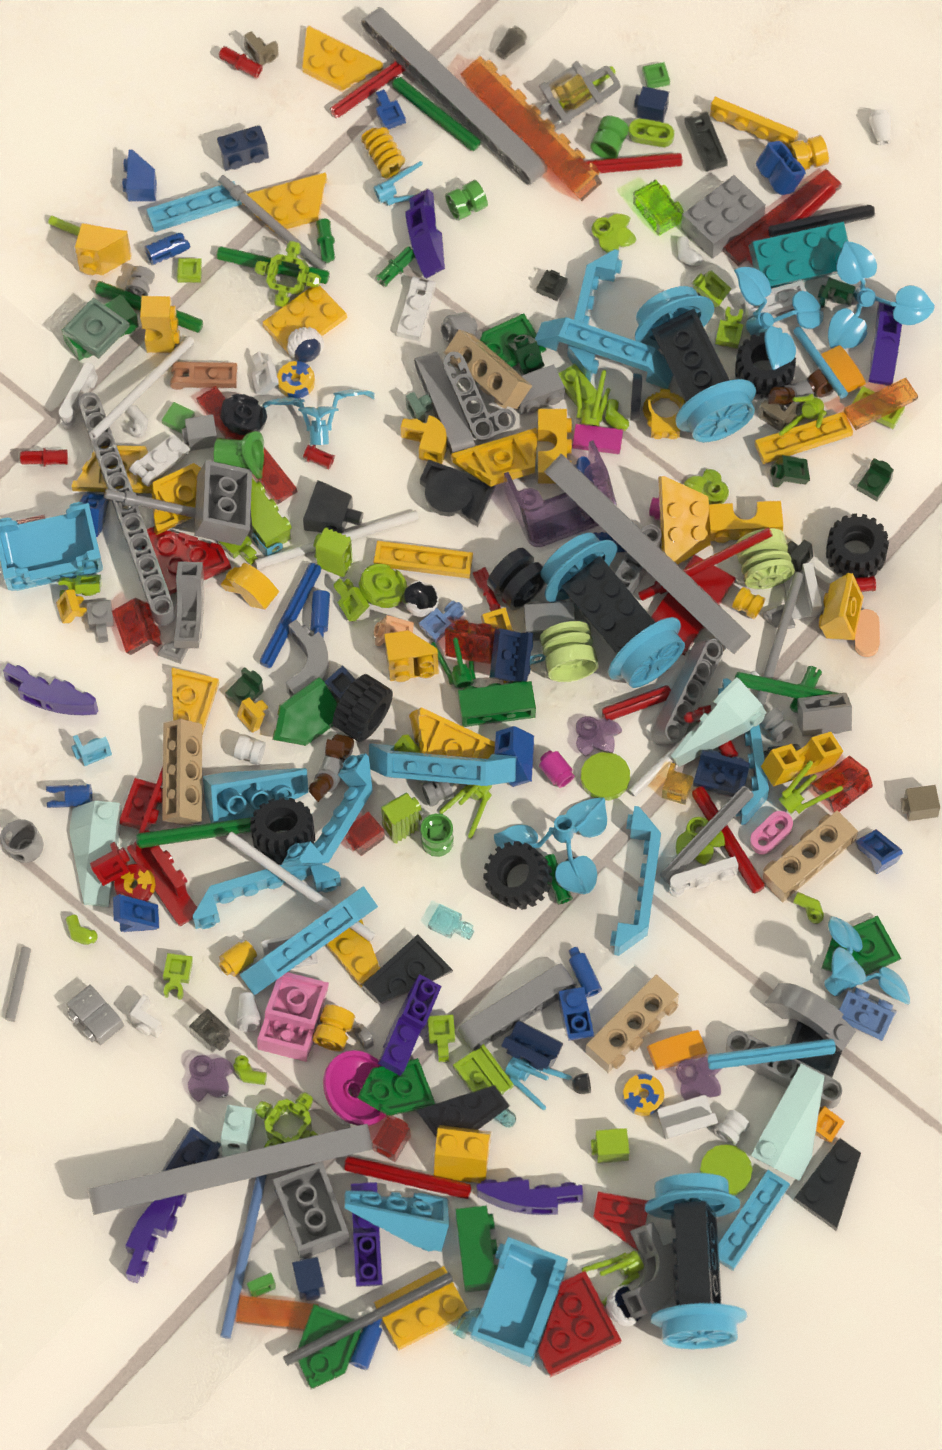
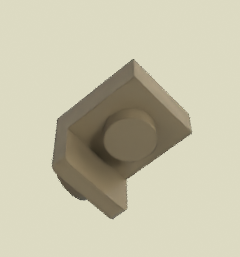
M252 31L244 35L245 49L256 63L261 65L271 63L279 56L278 43L276 41L265 45L260 37L257 38Z
M765 399L759 406L758 418L781 431L797 418V414H795L797 405L792 402L784 412L778 404H768V401Z

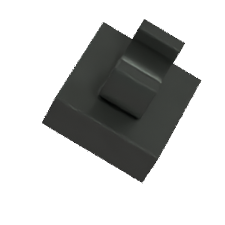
M546 270L536 288V293L558 301L568 283V278L561 276L559 272L554 270Z
M805 539L799 546L793 541L787 544V553L791 556V563L794 566L795 572H801L803 564L809 563L813 558L812 544Z

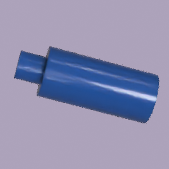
M317 590L312 595L310 630L314 634L319 632L324 638V633L328 631L330 593L324 590Z
M578 947L571 948L569 950L571 956L569 963L580 986L584 987L586 997H592L600 993L602 987L586 954L580 953Z
M382 1318L362 1329L350 1361L352 1366L368 1370L383 1331L380 1328Z

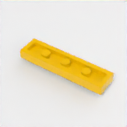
M716 96L711 102L710 116L719 122L728 123L735 126L738 130L747 131L763 140L766 139L771 142L781 141L787 148L789 143L798 140L799 131Z
M845 412L823 418L820 428L816 427V420L794 427L782 436L778 432L756 439L754 445L762 463L766 464L778 460L782 455L791 456L852 436L853 430Z
M377 541L373 563L386 564L391 566V569L470 579L473 553Z

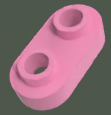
M784 811L772 813L751 834L750 846L752 850L758 854L770 853L791 833L793 826L792 817ZM782 824L784 828L778 829L775 825ZM764 840L767 844L762 846L758 842Z

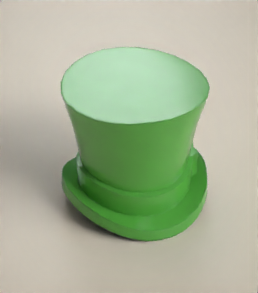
M258 431L246 434L242 440L217 438L214 444V462L250 469L257 479H262L264 463L263 435Z

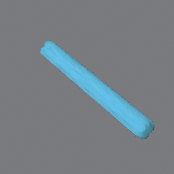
M833 1039L709 1054L707 1062L709 1069L713 1070L830 1055L835 1053L836 1046Z

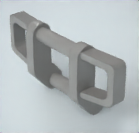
M576 61L571 64L572 67L549 82H543L538 85L547 102L536 109L531 116L544 136H548L563 126L571 123V119L593 105H599L604 102L605 99L621 88L619 80L609 66H604L587 76L581 64ZM577 75L590 94V97L565 112L551 91ZM604 75H608L614 84L599 93L592 82ZM552 108L560 120L544 127L538 118Z

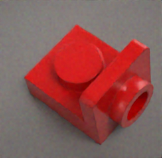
M115 842L110 844L112 849L110 853L90 863L91 869L103 886L130 872L127 864L130 858L123 847L119 849Z

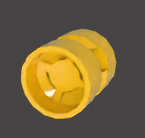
M821 135L808 138L806 143L800 140L788 145L792 157L805 170H809L811 165L816 168L829 163L828 149Z
M325 1005L320 1017L322 1024L317 1026L313 1041L317 1045L331 1051H344L348 1040L346 1032L351 1031L356 1018L355 1015L343 1007Z

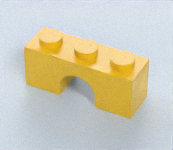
M142 296L140 318L142 329H145L147 353H171L175 349L176 344H180L176 306H172L171 296Z
M538 409V441H547L555 445L552 450L538 451V484H556L544 471L560 454L567 458V454L572 453V439H567V432H572V418H567V409Z
M781 501L757 502L755 516L748 520L740 519L734 514L733 503L709 504L710 541L725 543L729 540H739L748 533L768 527L776 528L783 532Z
M827 732L811 737L809 742L797 751L792 744L772 749L761 765V768L772 786L794 780L809 761H813V765L804 777L833 768L843 753V749L832 732Z

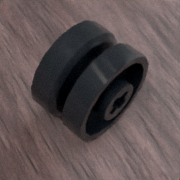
M517 548L496 565L489 575L487 586L496 595H502V601L510 609H520L529 603L546 584L541 578L543 565L539 562L534 563V557L525 548Z

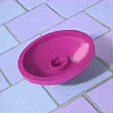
M346 1051L332 1059L324 1073L323 1089L328 1104L341 1119L356 1126L363 1124L370 1126L380 1122L387 1115L357 1098L372 1068L381 1066L378 1064L379 1060L362 1051Z

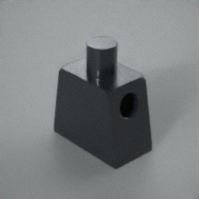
M317 480L303 518L304 530L322 533L324 528L328 527L333 532L344 533L347 523L361 525L364 512L352 509V495Z

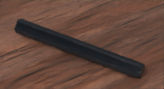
M869 204L771 225L768 227V235L771 238L840 222L846 224L873 218L875 216V208Z

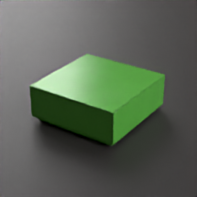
M665 62L642 66L647 87L658 88L670 85Z
M173 402L163 417L162 424L182 433V429L186 428L185 419L194 418L195 413Z
M272 1273L248 1282L247 1287L251 1297L254 1299L274 1290L276 1284Z

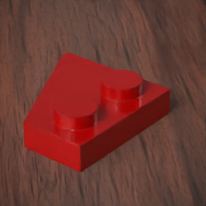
M598 1192L593 1219L639 1252L630 1231L646 1225L648 1213L645 1211V1204L648 1200Z

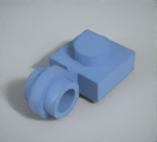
M451 601L445 607L444 614L436 608L419 622V627L437 643L454 628L449 620L457 621L464 614L465 611L460 602Z

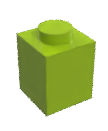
M627 1128L596 1130L595 1139H591L592 1155H597L598 1163L629 1161Z

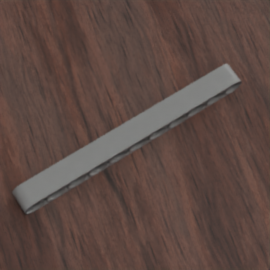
M378 7L361 20V25L365 32L393 59L401 64L413 78L525 184L531 185L548 171L546 163L387 11L382 7Z
M92 392L83 394L79 399V407L88 435L106 417L99 396ZM89 406H95L92 409H86ZM110 426L96 440L89 436L107 489L124 493L125 491L133 492ZM102 446H109L106 449H101ZM109 466H116L114 469H107ZM120 485L124 486L121 489H114L115 487ZM112 500L153 619L158 625H168L175 618L173 603L139 507L134 505L124 510L122 508L126 505ZM132 526H138L135 530H129ZM141 546L146 547L145 549L140 551L136 550L138 547ZM146 567H153L150 571H144ZM156 587L160 588V590L157 592L150 591L151 589ZM162 608L168 609L164 613L158 612V610Z
M560 454L544 471L730 652L735 654L750 639L751 635L563 454Z
M363 1124L90 1188L88 1193L93 1215L373 1150L368 1124Z

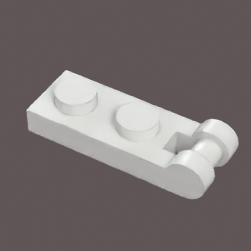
M412 277L397 329V337L420 342L435 292L436 281L428 280V282L420 281V278ZM418 290L426 291L425 295L417 294Z
M803 281L772 288L771 294L765 297L767 304L761 312L772 315L794 309L792 305L793 296L799 291H806ZM742 297L739 302L741 307L745 309L744 315L746 320L754 317L753 312L758 307L754 308L753 305L749 304Z
M85 362L59 409V416L64 429L74 428L76 424L74 417L80 408V397L88 393L90 388H94L97 383L98 375H96L94 364Z
M172 434L143 458L135 461L129 471L134 475H139L142 478V482L149 486L189 454L190 448Z
M734 856L673 875L670 879V894L677 898L681 897L685 890L695 887L702 889L709 886L711 882L732 879L738 872L736 857Z

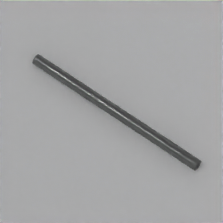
M450 1272L283 1356L286 1365L289 1366L454 1282Z

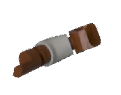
M818 369L806 380L785 385L784 387L772 388L769 393L768 404H782L785 407H789L793 402L800 406L804 402H794V397L808 396L809 394L814 396L815 393L817 397L822 398L830 395L835 390Z
M336 734L332 740L327 739L326 757L318 773L315 775L314 781L309 785V792L317 802L327 792L333 791L339 784L341 778L338 774L343 767V761L341 760L351 756L354 748V740L350 736Z

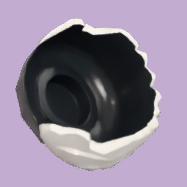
M422 580L410 584L402 594L405 608L417 617L424 618L428 616L439 604L438 592L435 586L422 582Z

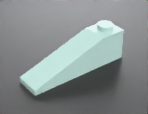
M737 677L714 700L717 705L711 713H704L699 719L701 721L699 728L696 731L689 732L672 753L671 757L677 766L680 767L698 758L702 750L709 751L749 731L753 726H758L763 721L766 714L763 705Z
M92 801L74 807L72 810L69 832L84 905L109 907L113 881L103 886L91 869L90 863L112 851L111 843L115 842L118 846L121 830L119 820L122 814L120 803Z
M803 1064L800 1065L751 1154L752 1157L799 1181L801 1180L813 1154L824 1075Z

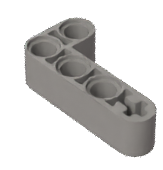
M459 352L448 353L444 358V369L474 437L479 440H486L511 429L516 421L513 411L504 408L488 414L464 357ZM450 357H454L455 360L460 359L461 362L458 364L460 372L465 369L466 374H460L455 379L452 378L451 374H456L453 366L449 367L447 365L450 362ZM462 378L469 380L470 389L465 392L460 391L457 388L458 380ZM474 400L480 404L479 412L471 414L467 411L466 405L469 401ZM501 413H508L512 419L510 425H500L498 416ZM481 422L488 424L490 429L489 433L485 436H480L476 432V426Z

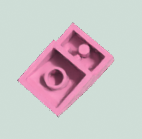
M289 972L278 978L265 1011V1019L257 1039V1049L307 1062L313 1045V1036L323 1011L329 983Z

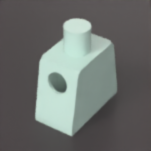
M227 1105L221 1134L222 1157L250 1151L257 1115L253 1108ZM230 1143L237 1144L240 1147H232Z

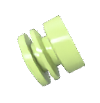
M770 528L773 534L772 537L737 554L738 561L742 565L741 572L744 575V582L748 588H772L786 582L794 575L795 569L791 563V556L787 553L788 545L785 535L781 530ZM764 529L756 530V531H753V532H751V533H748V534H746L745 536L741 537L736 543H738V542H740V541H742V540H744V539H746V538H748V537H750V536H752V535H754V534H756V533H758V532H760V531H762V530H764Z
M580 621L559 623L544 630L540 635L542 651L546 656V669L551 680L557 682L576 681L588 677L598 669L596 651L592 647L593 638L591 637L590 626L587 623Z

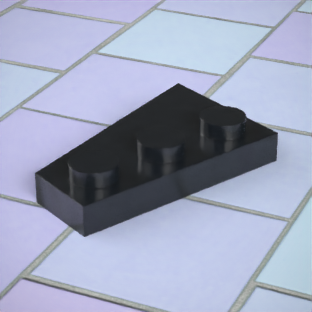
M428 460L420 477V484L423 487H426V483L431 476L444 470L458 471L469 479L473 489L472 502L464 512H459V514L478 527L496 485L490 487L469 473Z
M417 934L371 976L362 987L381 1005L408 993L419 974L434 981L452 973L453 969Z
M492 1085L416 1111L437 1138V1131L440 1125L479 1130L510 1107V1104L496 1085Z
M839 1138L794 1197L796 1203L835 1231H837L861 1152Z

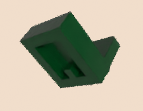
M829 277L826 286L821 285L817 298L821 299V308H825L829 298L833 299L836 303L851 306L856 286Z
M782 455L770 468L773 487H779L784 482L806 485L810 481L807 459Z
M873 458L869 470L857 485V491L878 501L891 483L894 469L887 462Z
M245 667L241 670L242 676L225 692L226 698L239 708L243 700L250 698L254 702L264 692L262 677L256 671L252 670L250 672Z

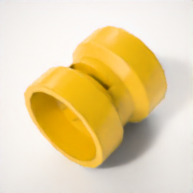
M742 587L732 604V608L737 611H744L748 617L755 619L764 605L765 598L760 595H753L751 590Z

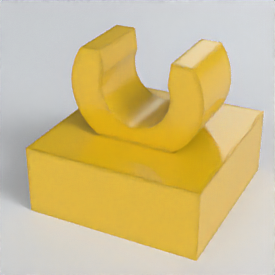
M65 590L56 602L62 623H71L76 616L82 617L87 612V608L79 607L84 598L76 596L75 590Z
M247 698L241 702L237 717L253 733L260 729L263 718L266 715L263 711L268 709V706L263 700L254 703L250 698Z

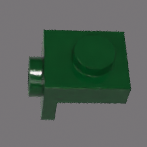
M530 335L517 336L514 338V341L508 343L509 348L514 352L521 374L525 375L545 366L538 343Z

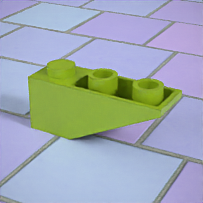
M252 477L251 518L253 533L267 549L277 543L284 544L291 540L290 530L292 526L285 516H280L275 501L272 498L270 500L267 498L262 483L260 481L256 482Z

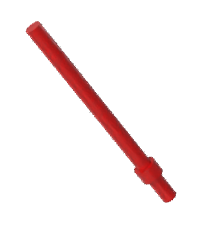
M768 527L683 571L692 577L772 537L773 534ZM656 580L654 585L638 592L641 600L644 601L658 593L663 594L667 590Z

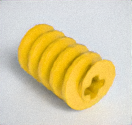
M385 127L371 128L362 134L361 142L369 152L370 157L373 158V162L377 165L381 176L388 179L396 175L406 162V159L401 155L402 152L397 148V143L393 141L389 130Z

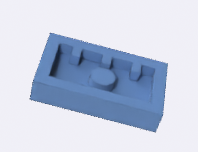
M856 988L855 991L850 989L839 1010L844 1014L842 1018L852 1027L883 1041L897 1013L896 1010L892 1009L894 1005L883 999H879L877 1002L869 998L870 993L860 988Z

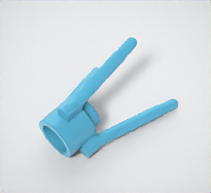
M419 161L389 180L373 186L378 201L380 203L386 201L388 206L398 202L410 201L409 199L415 195L394 198L393 195L397 194L393 183L422 166L423 162Z
M512 1057L506 1067V1075L510 1076L512 1083L542 1110H545L546 1106L520 1080L526 1081L530 1074L543 1080H548L549 1077L541 1072L567 1080L572 1079L571 1075L550 1068L541 1071L530 1066L529 1061L524 1058L517 1059Z

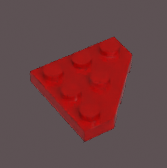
M154 526L146 529L170 595L177 592L176 575L178 562H203L204 580L231 569V564L220 544L213 542L210 544L198 540L197 537L181 532L178 534L168 530L156 535Z
M586 1271L561 1282L543 1340L540 1344L538 1355L550 1378L620 1344L622 1341Z

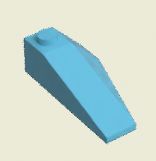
M307 769L237 771L203 776L204 800L210 822L254 817L253 812L256 809H260L259 806L261 804H268V800L274 799L276 801L281 797H284L285 800L289 798L297 799L307 794Z
M371 1191L345 1192L344 1208L415 1247H420L425 1251L435 1250L442 1252L449 1226L448 1198L424 1193H414L413 1197H401L400 1192H392L391 1196L384 1197L377 1192Z

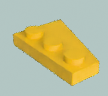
M172 667L173 721L184 719L202 724L203 735L219 686V679Z
M348 928L326 944L327 948L360 987L380 969L371 942L351 928Z

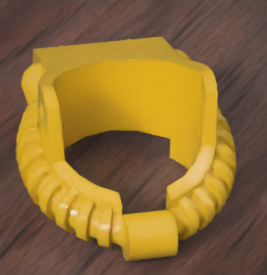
M660 389L659 393L655 392V394L648 396L642 407L643 414L646 420H648L647 425L651 427V438H669L672 440L680 438V429L675 422L677 413L671 417H661L653 411L652 405L659 401L660 398H667L675 402L680 410L686 401L679 394L671 393L670 389Z

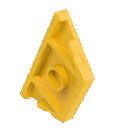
M308 25L302 65L303 73L342 92L351 87L352 84L366 79L367 74L375 70L379 72L383 69V62Z
M325 172L247 193V195L283 227L290 229L319 220L327 175ZM266 224V226L275 233V231Z
M533 428L452 453L451 460L454 464L490 487L535 473L538 430Z
M117 445L133 492L152 493L151 485L146 486L139 475H134L129 471L135 461L148 454L146 447ZM102 446L101 449H106L109 446ZM94 451L92 452L91 459L86 461L82 467V473L78 479L72 482V491H106L107 486ZM109 466L107 469H114L116 466ZM120 485L115 487L114 489H121L124 486Z
M192 463L154 481L151 485L152 499L196 508L197 475L201 467ZM153 509L155 534L158 535L193 517Z
M658 476L662 550L678 565L711 545L708 496L666 476Z
M422 707L418 709L420 753L488 759L492 754H495L494 741Z

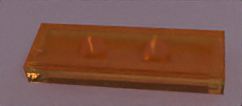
M905 377L845 407L844 413L855 430H858L918 400V394Z
M240 1295L236 1322L237 1324L304 1331L313 1303Z

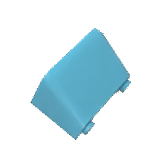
M76 502L69 505L70 508L66 510L64 515L18 524L12 518L0 519V561L8 590L28 589L58 582L59 578L62 577L76 578L77 575H92L103 570L89 503Z
M508 1237L506 1243H500L495 1258L499 1259V1264L482 1311L477 1318L472 1317L467 1332L471 1333V1339L520 1364L531 1367L556 1301L561 1282L564 1279L568 1259Z

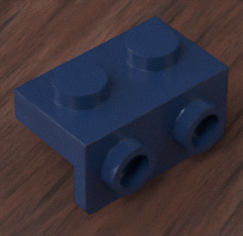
M260 125L217 137L225 171L236 170L251 163H260L269 158L268 144Z
M495 629L489 678L508 682H527L531 670L529 664L533 649V633Z
M702 750L693 786H702L705 790L733 797L742 786H745L750 763L740 757L730 758L714 750Z
M518 1021L512 1033L504 1038L501 1047L507 1049L506 1053L517 1059L523 1057L530 1061V1066L542 1071L554 1066L563 1047V1042L522 1021Z
M190 1127L162 1169V1172L217 1159L220 1155L218 1149L221 1143L211 1141L199 1131Z

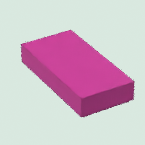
M576 424L572 449L620 455L623 430Z

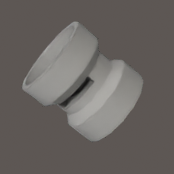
M134 266L131 272L132 279L127 282L126 291L139 296H148L150 291L149 284H152L155 274L147 267Z
M778 708L769 711L760 723L764 730L771 732V737L775 742L785 739L794 729V725L789 720L783 718V713Z
M428 781L421 784L423 794L430 807L437 805L440 800L444 799L447 801L454 798L450 783H431Z

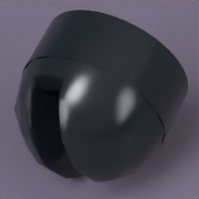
M588 1073L579 1074L573 1078L572 1087L576 1093H591Z

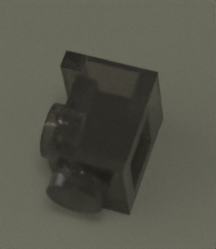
M208 1008L189 1025L191 1035L194 1038L196 1037L212 1053L216 1049L219 1051L223 1050L230 1041L228 1038L230 1036L229 1028ZM210 1033H216L213 1038L210 1039L208 1037Z

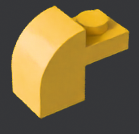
M430 415L428 416L427 423H423L418 419L403 418L401 438L420 442L419 459L443 464L447 451V435L444 425L437 418Z
M243 563L241 567L231 569L220 584L225 591L241 594L251 607L264 610L280 592L262 572L246 563Z

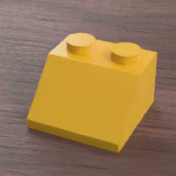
M81 224L75 244L80 272L88 275H104L131 260L132 254L127 231Z
M847 573L830 583L828 593L824 595L823 602L825 608L824 613L819 617V628L822 629L825 637L828 639L855 640L864 597L853 573Z
M440 1125L436 1139L434 1176L473 1183H481L486 1180L492 1132Z

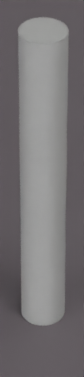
M21 947L5 1020L14 1022L16 1019L31 949L28 947Z

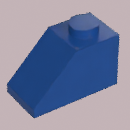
M86 492L79 502L89 503L95 534L98 537L103 530L109 499H105L104 494Z

